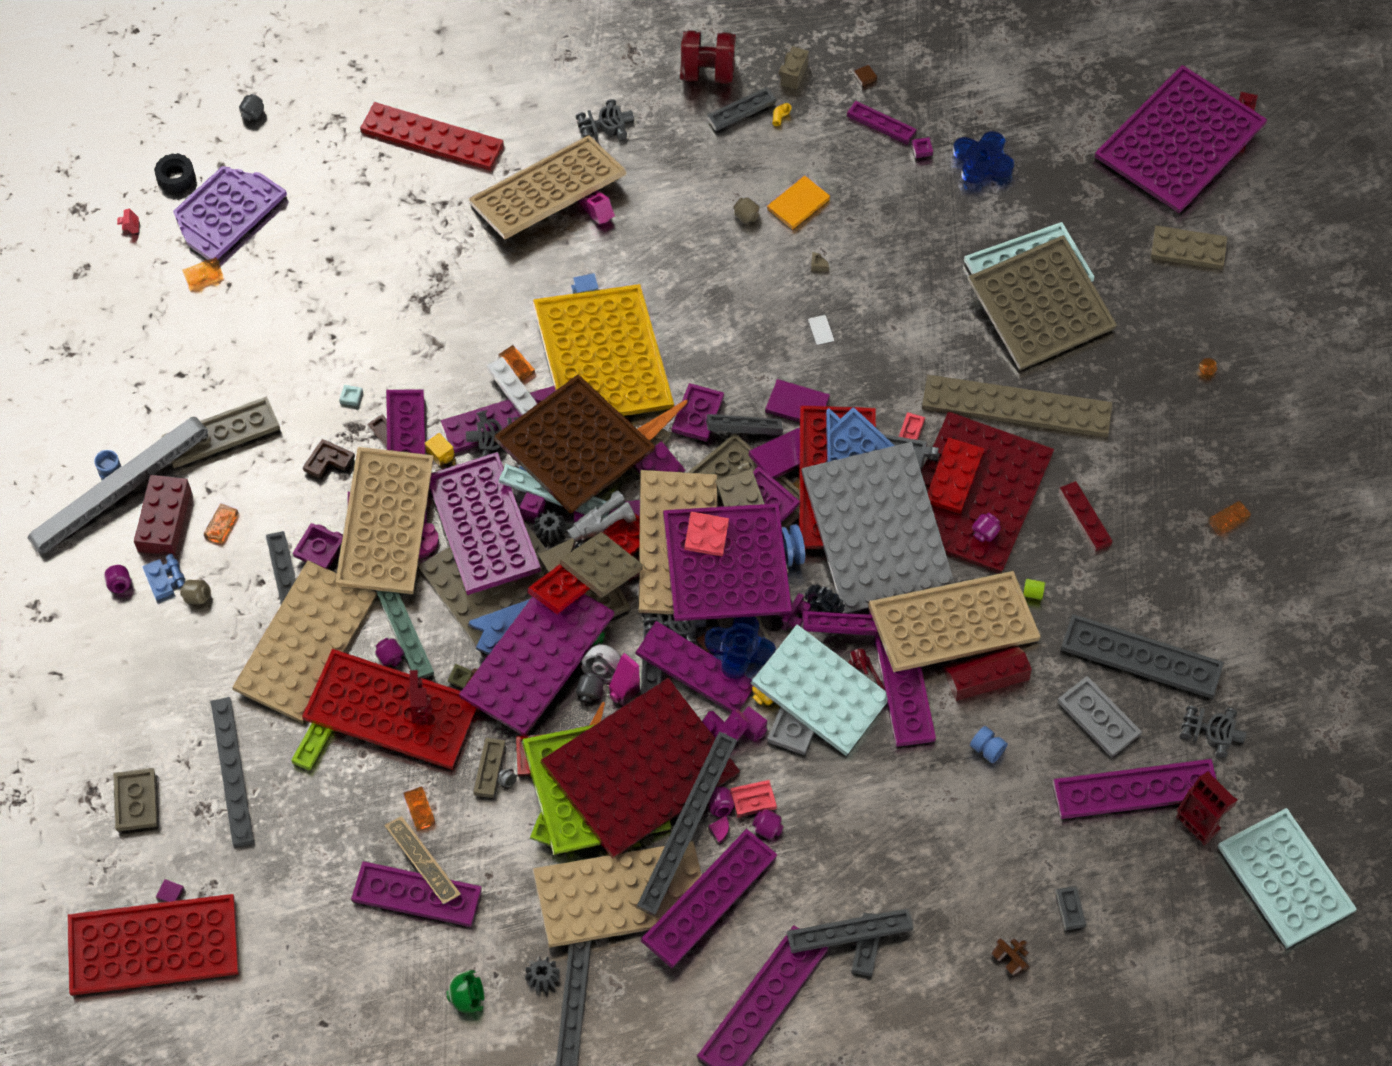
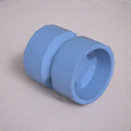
M102 450L94 458V464L101 480L122 467L118 455L112 450Z
M984 726L974 736L970 746L978 753L983 752V757L989 762L994 763L1003 754L1008 743L1000 737H994L995 733Z

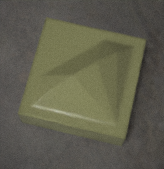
M455 663L447 682L463 689L466 686V682L472 677V670Z

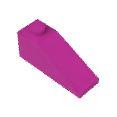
M598 190L578 200L588 215L599 224L606 223L609 219L615 217L609 198Z
M625 653L622 654L609 685L610 698L622 706H625L640 692L639 665Z

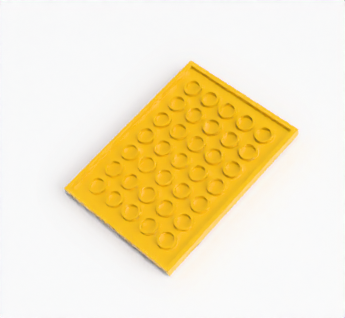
M640 284L533 299V306L555 391L579 374L623 416L666 410L674 407Z

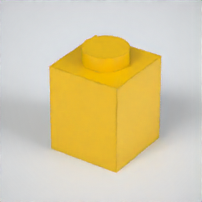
M440 433L424 443L426 453L433 455V460L439 467L450 463L455 457L453 446Z

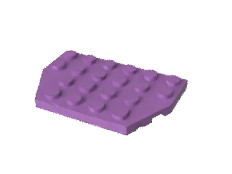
M221 166L175 208L173 214L187 245L214 263L287 195V191L260 172L254 171V173L244 172L243 169Z

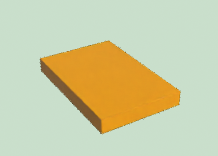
M804 175L767 205V210L793 230L828 202L830 195Z

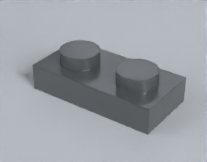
M1077 886L1056 889L1055 893L1065 930L1086 927Z

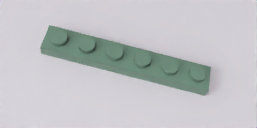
M375 590L397 641L404 651V656L410 670H418V677L423 679L433 676V668L399 593Z

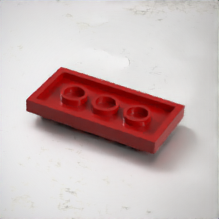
M948 437L927 492L931 505L961 514L983 456L984 448Z

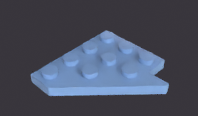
M854 407L841 419L831 409H827V462L895 446Z
M529 600L469 621L468 626L483 632L476 650L489 655Z

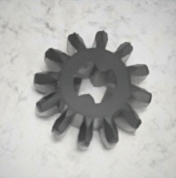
M548 510L547 514L540 513V518H535L533 528L537 538H542L543 542L548 539L552 543L553 539L559 541L560 536H564L566 523L562 515L558 516L556 511L551 514Z
M538 956L537 962L530 960L531 967L525 968L527 973L525 980L529 981L528 986L530 988L535 986L537 992L541 988H543L544 992H547L548 986L554 988V982H559L560 980L558 976L560 969L556 967L555 961L549 962V957H545L544 961H541V957Z

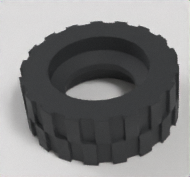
M166 154L155 164L154 174L157 184L166 192H182L188 189L195 180L193 163L184 154ZM173 167H181L183 169V175L173 179L168 178L166 172Z

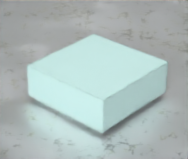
M344 384L339 399L340 403L358 407L363 389Z

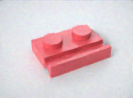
M770 780L730 788L737 818L757 814L758 811L762 812L765 809H777Z

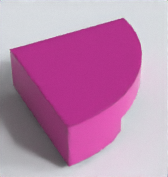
M726 816L708 825L718 844L725 840L729 830Z

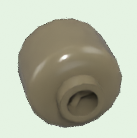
M741 197L733 206L734 216L744 224L750 221L754 223L760 216L758 214L759 206L749 197L744 199Z
M189 579L181 587L180 595L185 603L200 605L210 598L211 589L207 582L202 579Z

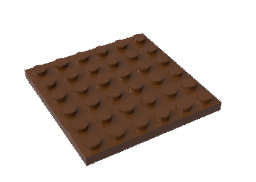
M579 374L494 435V440L569 513H573L655 450V445Z

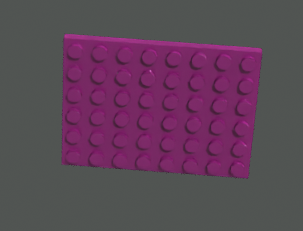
M1181 65L1095 152L1094 157L1180 213L1266 124L1267 119L1184 65Z

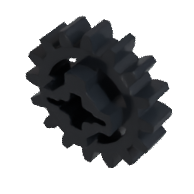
M812 584L805 592L804 598L810 604L811 609H815L817 612L843 613L845 610V605L842 603L843 600L828 587Z

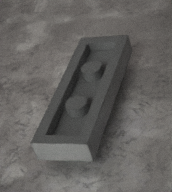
M863 912L862 917L875 914ZM880 937L857 941L852 973L872 977Z

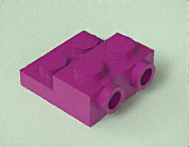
M310 523L292 555L304 562L309 560L325 569H329L333 560L338 559L340 556L343 534L337 531L332 532L321 524Z

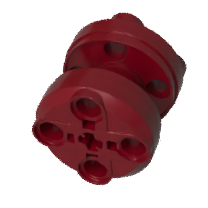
M695 30L683 31L680 80L688 82L698 81L700 67L715 68V82L722 84L732 83L736 34L729 32L718 33L716 47L701 46V32Z

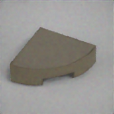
M812 252L811 270L829 272L828 261L821 254Z

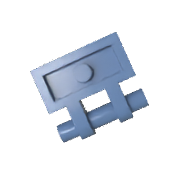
M173 554L166 556L167 564L162 565L159 559L142 566L155 600L174 594L172 587L177 585L181 589L185 583L184 574L180 572L178 560L174 558ZM172 571L173 577L168 579L166 573Z

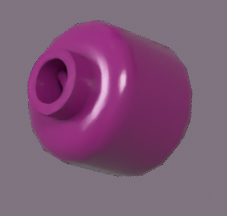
M987 513V515L981 514L972 526V530L975 533L973 536L980 542L984 540L991 542L1001 529L999 519L990 513Z
M116 564L105 570L104 580L109 591L122 593L130 587L131 578L125 566Z
M386 637L375 646V655L383 666L388 667L392 665L395 667L403 661L401 657L404 651L394 638L388 639Z
M715 787L707 804L711 814L724 817L733 810L734 801L730 790L726 787Z
M768 809L762 812L758 811L752 823L755 833L767 839H772L775 835L779 836L784 827L781 824V816Z

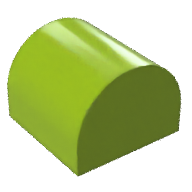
M1026 579L1023 591L1024 597L1042 600L1045 583Z

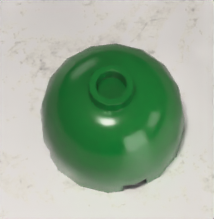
M475 970L458 973L451 980L449 990L446 993L448 1001L458 1011L463 1013L479 1012L484 1007L480 1006V1000H485L484 988L480 977L475 978L473 974L477 973Z

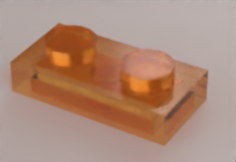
M217 257L182 269L188 287L223 274Z
M514 345L498 354L499 358L503 357L521 382L535 374V369Z
M1239 500L1208 519V523L1220 536L1249 519L1251 514Z
M220 503L203 533L204 538L222 543L238 515V510Z
M422 786L403 793L416 831L436 824Z

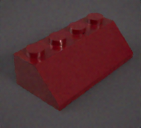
M1018 646L995 650L942 666L955 701L1028 681L1032 672L1025 652Z

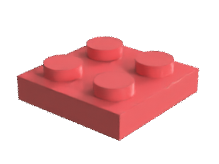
M691 512L684 550L723 556L729 518Z

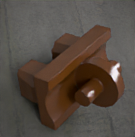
M999 938L996 942L998 945L991 954L999 962L1009 955L1013 960L1005 968L1013 976L1022 970L1026 971L1030 966L1018 954L1021 953L1024 957L1029 954L1025 949L1028 943L1025 940L1019 943L1014 938L1010 942L1015 947L1012 949L1004 940Z

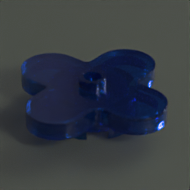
M990 131L985 133L980 141L961 137L954 142V156L965 162L962 166L961 175L966 182L976 184L983 181L990 174L1000 178L1008 177L1012 174L1014 161L1010 156L1002 153L1005 147V138L1001 133Z
M755 616L736 617L732 627L729 629L713 627L705 634L704 643L706 648L712 653L723 656L721 670L725 676L731 679L743 677L750 663L765 665L776 651L772 641L758 636L759 621Z

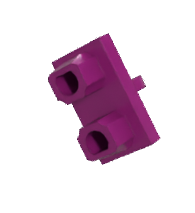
M798 593L791 604V614H785L782 619L783 625L781 629L785 631L788 628L794 629L796 625L801 627L803 619L796 615L798 613L803 614V611H811L810 604L804 601V595Z

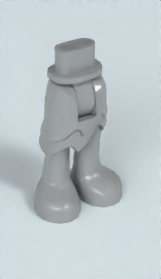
M616 491L605 504L599 508L596 506L580 518L578 522H575L573 527L567 530V533L575 542L580 539L584 541L586 538H592L600 532H604L608 526L620 519L631 523L636 520V517L629 503H625L623 495ZM617 508V510H615L614 512H612L611 514L602 519L603 515Z

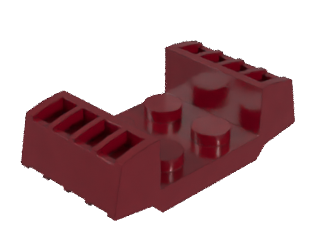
M1207 771L1198 777L1194 785L1188 790L1177 810L1176 818L1205 846L1217 836L1221 830V827L1218 825L1225 813L1236 805L1238 799Z

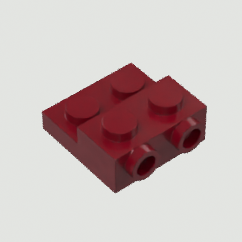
M409 670L412 723L425 725L428 723V715H432L431 695H427L426 688H423L422 677H418V670Z

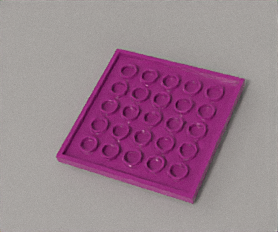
M778 503L663 510L674 621L791 614L792 608ZM691 512L729 518L723 556L684 550Z

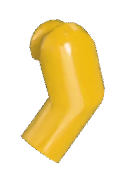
M784 103L774 109L772 121L774 126H780L782 117L790 113L792 107L789 103Z

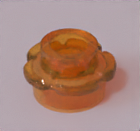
M1205 358L1199 364V371L1209 376L1217 371L1216 362L1212 358Z

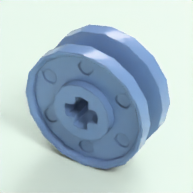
M797 524L791 525L789 533L785 527H781L787 567L792 566L793 558L797 565L804 564L805 546L799 526Z

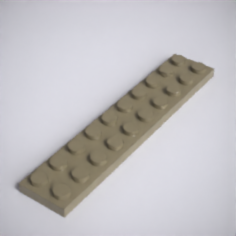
M927 374L922 409L948 413L949 411L957 415L1108 437L1112 402Z

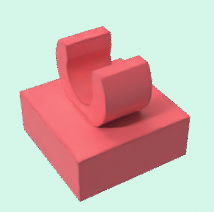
M130 208L123 210V216L117 218V225L122 224V230H129L132 234L138 233L139 217Z

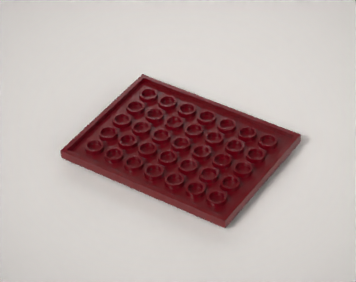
M948 411L933 444V447L939 448L938 462L927 458L921 471L927 492L948 437L984 448V453L961 514L931 505L944 550L947 555L1001 574L1004 571L1052 458L1054 449ZM987 513H990L999 519L1001 529L991 542L985 540L980 542L973 536L975 533L972 530V526L981 514L987 515Z
M667 678L541 759L540 763L613 859L681 813L715 741V737L671 680ZM730 757L716 787L722 786L740 773V770Z

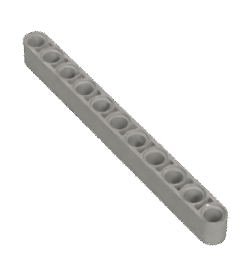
M196 416L188 418L32 530L27 537L28 541L40 554L49 551L150 478V475H154L204 439L208 434V429Z

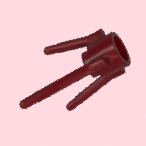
M853 650L850 653L851 660L848 663L856 667V669H863L865 675L868 674L866 668L868 666L878 686L885 690L865 650Z

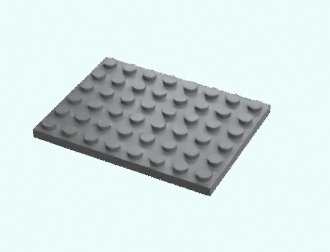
M912 442L802 468V475L839 598L843 600L842 603L845 605L843 613L850 614L869 608V601L954 584Z

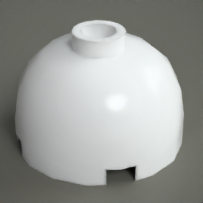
M595 645L584 655L581 661L582 671L585 674L588 672L601 676L600 679L604 680V683H610L619 663L620 655L610 646Z

